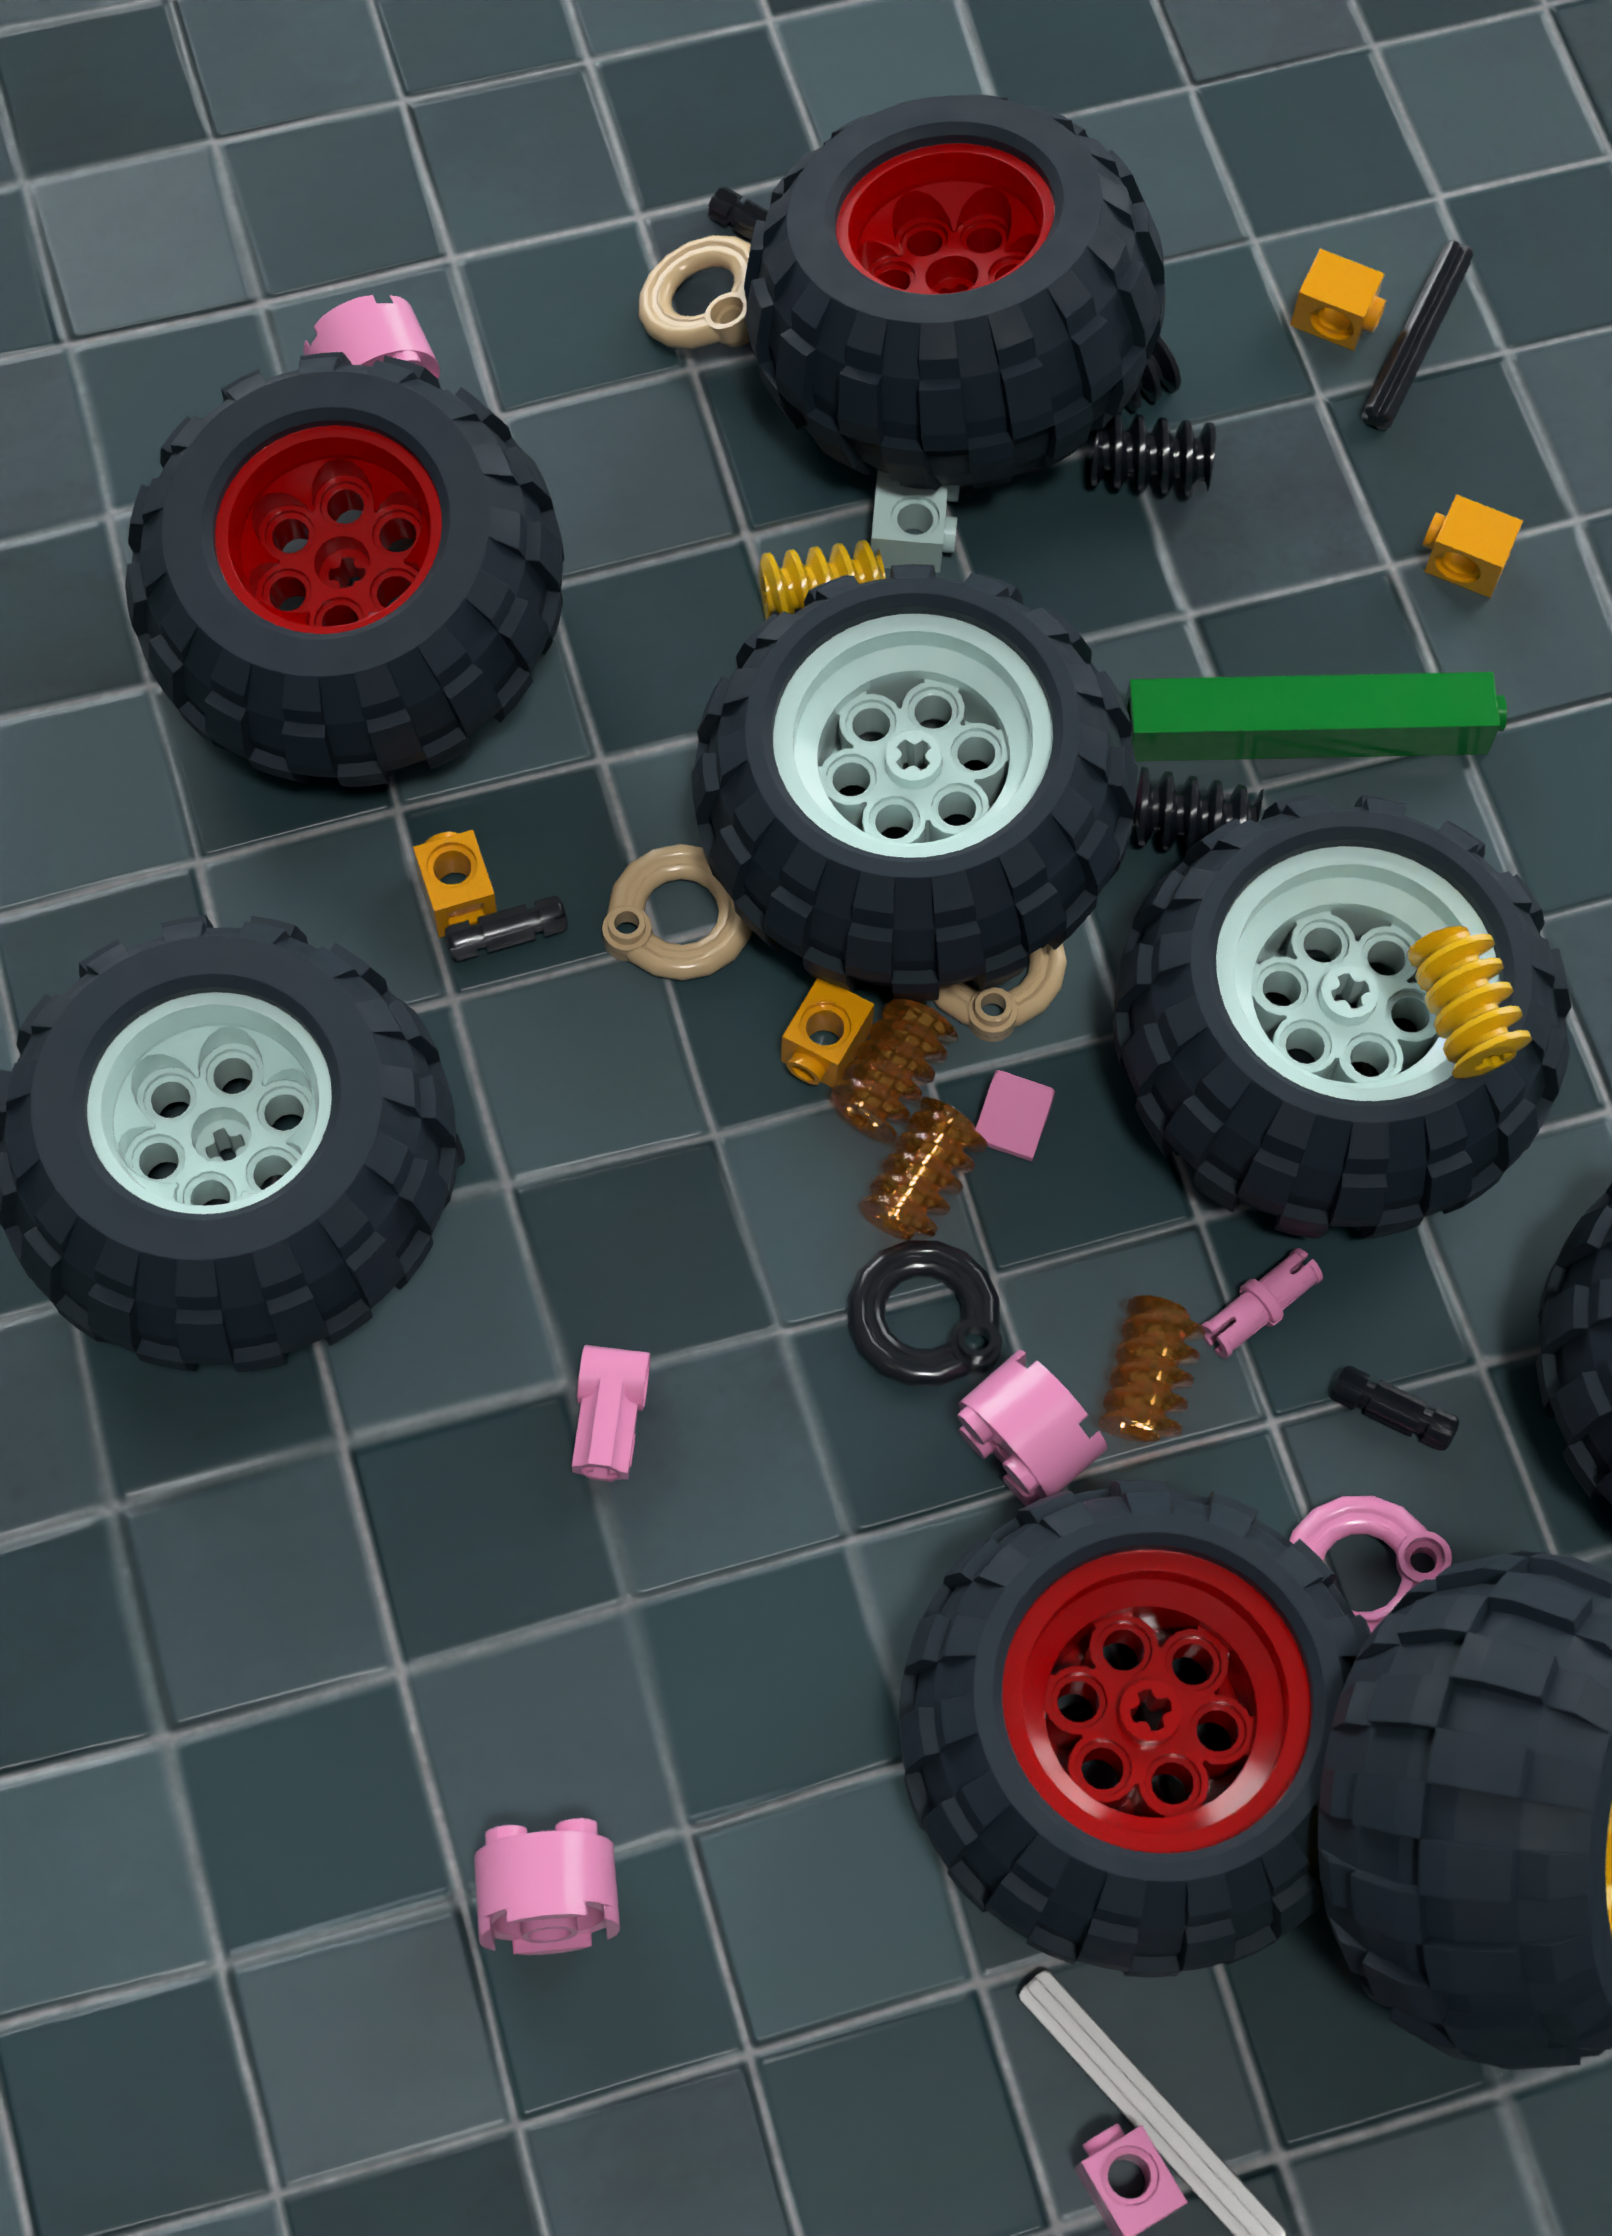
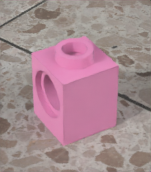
M1119 2123L1082 2145L1088 2158L1081 2161L1074 2170L1113 2236H1136L1188 2203L1142 2125L1125 2135ZM1128 2160L1141 2169L1145 2179V2186L1140 2197L1127 2199L1113 2191L1108 2180V2171L1113 2162Z

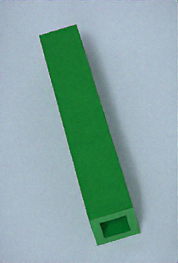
M1494 672L1130 679L1124 703L1132 725L1131 740L1135 762L1488 755L1497 732L1504 731L1507 722L1506 699L1504 695H1496Z

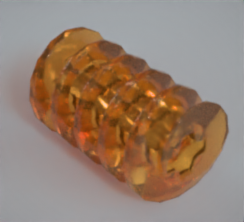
M893 999L886 1004L883 1010V1019L874 1023L871 1028V1039L861 1043L857 1052L858 1059L853 1060L847 1065L844 1073L845 1080L837 1082L832 1088L831 1094L835 1106L848 1122L869 1137L887 1144H892L897 1139V1132L886 1122L887 1119L903 1124L907 1123L910 1118V1112L899 1100L915 1104L919 1103L923 1098V1092L912 1080L928 1084L932 1083L935 1079L936 1072L925 1059L941 1064L948 1058V1051L938 1039L945 1042H958V1034L955 1028L944 1016L929 1006L907 999Z
M923 1097L920 1100L921 1111L914 1112L907 1122L909 1132L902 1133L895 1143L897 1153L889 1154L883 1163L885 1174L875 1177L870 1185L872 1195L865 1196L858 1205L860 1212L875 1227L903 1240H910L915 1233L930 1237L936 1235L939 1229L926 1216L927 1212L945 1216L951 1209L949 1203L938 1193L941 1190L958 1195L963 1189V1185L951 1171L954 1169L961 1173L970 1174L975 1168L974 1161L963 1152L964 1149L982 1153L988 1146L986 1140L976 1131L975 1126L969 1119L954 1107L935 1098Z
M1153 1295L1135 1296L1129 1299L1127 1305L1130 1317L1123 1322L1121 1334L1124 1341L1118 1344L1115 1353L1118 1365L1112 1368L1109 1382L1113 1389L1105 1394L1103 1406L1107 1413L1100 1416L1098 1426L1102 1431L1115 1437L1137 1442L1158 1441L1161 1437H1180L1183 1427L1178 1422L1166 1417L1167 1413L1186 1412L1189 1402L1185 1398L1173 1393L1172 1390L1192 1388L1195 1378L1190 1373L1178 1368V1366L1198 1363L1200 1353L1196 1349L1184 1344V1341L1203 1340L1206 1329L1202 1325L1190 1320V1315L1186 1308L1174 1301Z

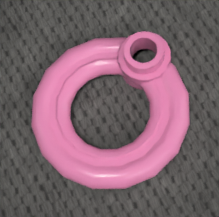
M1342 1496L1318 1506L1293 1529L1289 1539L1293 1544L1298 1539H1301L1323 1561L1327 1551L1338 1540L1350 1535L1373 1536L1383 1540L1394 1550L1396 1554V1568L1402 1578L1397 1594L1386 1606L1372 1612H1355L1352 1610L1355 1616L1360 1614L1366 1620L1371 1633L1409 1590L1424 1580L1436 1579V1576L1450 1567L1452 1563L1450 1547L1441 1536L1427 1531L1426 1527L1404 1507L1376 1496ZM1416 1553H1425L1433 1559L1435 1568L1428 1573L1418 1572L1412 1567L1410 1558Z

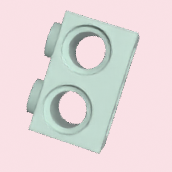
M880 470L877 471L871 549L875 556L877 550H880L884 568L891 569V565L924 564L934 565L935 572L940 573L942 552L954 553L957 517L946 516L947 501L958 502L960 485H942L937 490L900 486L898 481H892L888 473ZM918 529L923 531L924 533L914 535L909 534L904 530Z

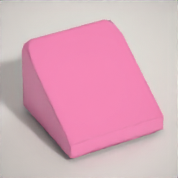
M996 1070L972 1142L1032 1162L1052 1108L1055 1090L1028 1079Z

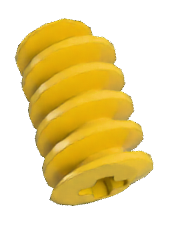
M860 540L856 543L853 558L851 559L846 547L842 543H837L832 546L830 559L827 562L822 550L818 546H814L809 549L806 564L803 565L798 553L791 549L785 552L782 568H779L774 556L770 552L762 554L759 564V579L765 619L767 620L771 616V612H777L778 615L784 611L794 614L795 609L804 608V600L810 589L847 574L849 576L853 575L859 584L886 579L880 550H877L875 556L869 543L866 540Z
M1452 926L1433 931L1417 940L1407 952L1411 965L1418 968L1415 978L1419 987L1422 990L1428 991L1424 1000L1426 1007L1430 1013L1437 1015L1433 1024L1439 1037L1446 1039L1443 1046L1444 1054L1448 1061L1456 1063L1452 1071L1455 1079H1467L1491 1072L1511 1061L1519 1050L1529 1045L1533 1040L1528 1030L1508 1032L1507 1028L1518 1022L1523 1014L1519 1006L1502 1008L1498 1006L1499 1003L1510 997L1514 991L1509 982L1489 983L1490 979L1501 973L1504 969L1500 958L1480 960V956L1491 950L1495 944L1491 934L1471 936L1468 928L1464 926Z

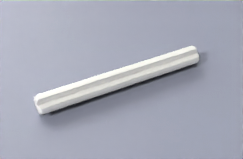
M1044 1970L1040 1972L1022 1989L1019 1994L1022 2004L1135 2128L1143 2126L1160 2156L1233 2236L1287 2235L1286 2229L1050 1971Z

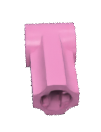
M591 1345L584 1346L577 1388V1403L581 1404L572 1460L573 1473L581 1474L589 1479L609 1482L629 1478L636 1437L638 1411L644 1410L650 1353Z

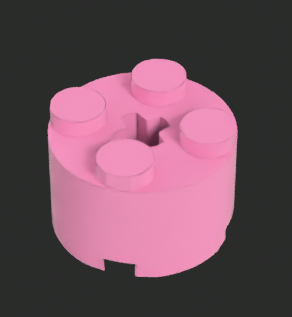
M373 295L362 296L335 307L322 316L313 326L317 336L311 346L305 340L303 347L304 356L318 353L343 352L352 365L373 366L376 360L383 362L384 356H389L423 366L438 379L440 375L439 364L411 305L405 299L398 296L390 295L393 303L379 304L376 303Z
M1022 1350L1015 1352L958 1403L961 1412L957 1414V1417L963 1425L958 1429L960 1435L982 1459H985L991 1453L999 1459L1007 1472L1003 1477V1481L1025 1506L1036 1502L1038 1499L1040 1500L1059 1493L1107 1450L1106 1441L1100 1431L1089 1439L1079 1425L1089 1416L1079 1402L1037 1360L1026 1368V1352Z
M583 1818L569 1819L556 1824L555 1831L527 1833V1829L523 1826L504 1825L491 1828L485 1832L486 1845L480 1848L474 1855L479 1943L484 1948L496 1951L495 1938L512 1941L513 1954H556L591 1947V1933L606 1928L607 1940L619 1933L620 1920L614 1845L608 1838L598 1835L596 1821Z

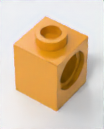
M1320 248L1298 293L1290 326L1354 351L1363 331L1366 330L1374 333L1384 312L1387 300L1378 297L1385 273Z
M1456 494L1447 516L1436 512L1426 533L1422 546L1432 549L1424 572L1491 598L1512 551L1523 520Z
M473 830L459 834L456 832H442L430 837L424 844L413 846L418 877L438 938L445 936V929L449 925L469 920L470 926L478 924L477 917L497 912L495 894ZM450 873H462L468 876L463 882L453 885L440 881Z
M817 978L782 1036L781 1062L787 1064L788 1070L794 1076L806 1083L818 1085L822 1082L837 1089L872 1030L875 1004L842 987ZM818 1031H829L837 1035L840 1040L831 1045H820L813 1042L809 1036Z

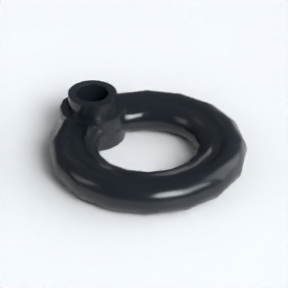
M908 1240L881 1250L859 1271L848 1295V1329L858 1352L885 1377L908 1386H942L968 1374L979 1375L986 1373L999 1360L1002 1349V1337L999 1332L1000 1299L988 1272L966 1251L938 1240ZM915 1277L933 1278L946 1283L957 1294L962 1305V1321L954 1328L950 1340L946 1344L933 1349H919L902 1343L891 1332L886 1321V1303L891 1292L902 1282ZM979 1334L987 1340L988 1346L982 1350H973L966 1345L964 1339L968 1335Z

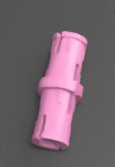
M1295 1248L1287 1258L1260 1280L1249 1279L1240 1287V1296L1211 1320L1204 1322L1199 1327L1200 1333L1207 1345L1211 1347L1218 1341L1220 1345L1214 1352L1221 1358L1227 1359L1236 1348L1263 1326L1274 1327L1283 1319V1310L1313 1285H1317L1323 1280L1322 1271L1316 1261L1312 1259L1304 1266L1302 1261L1308 1257V1253L1301 1248Z

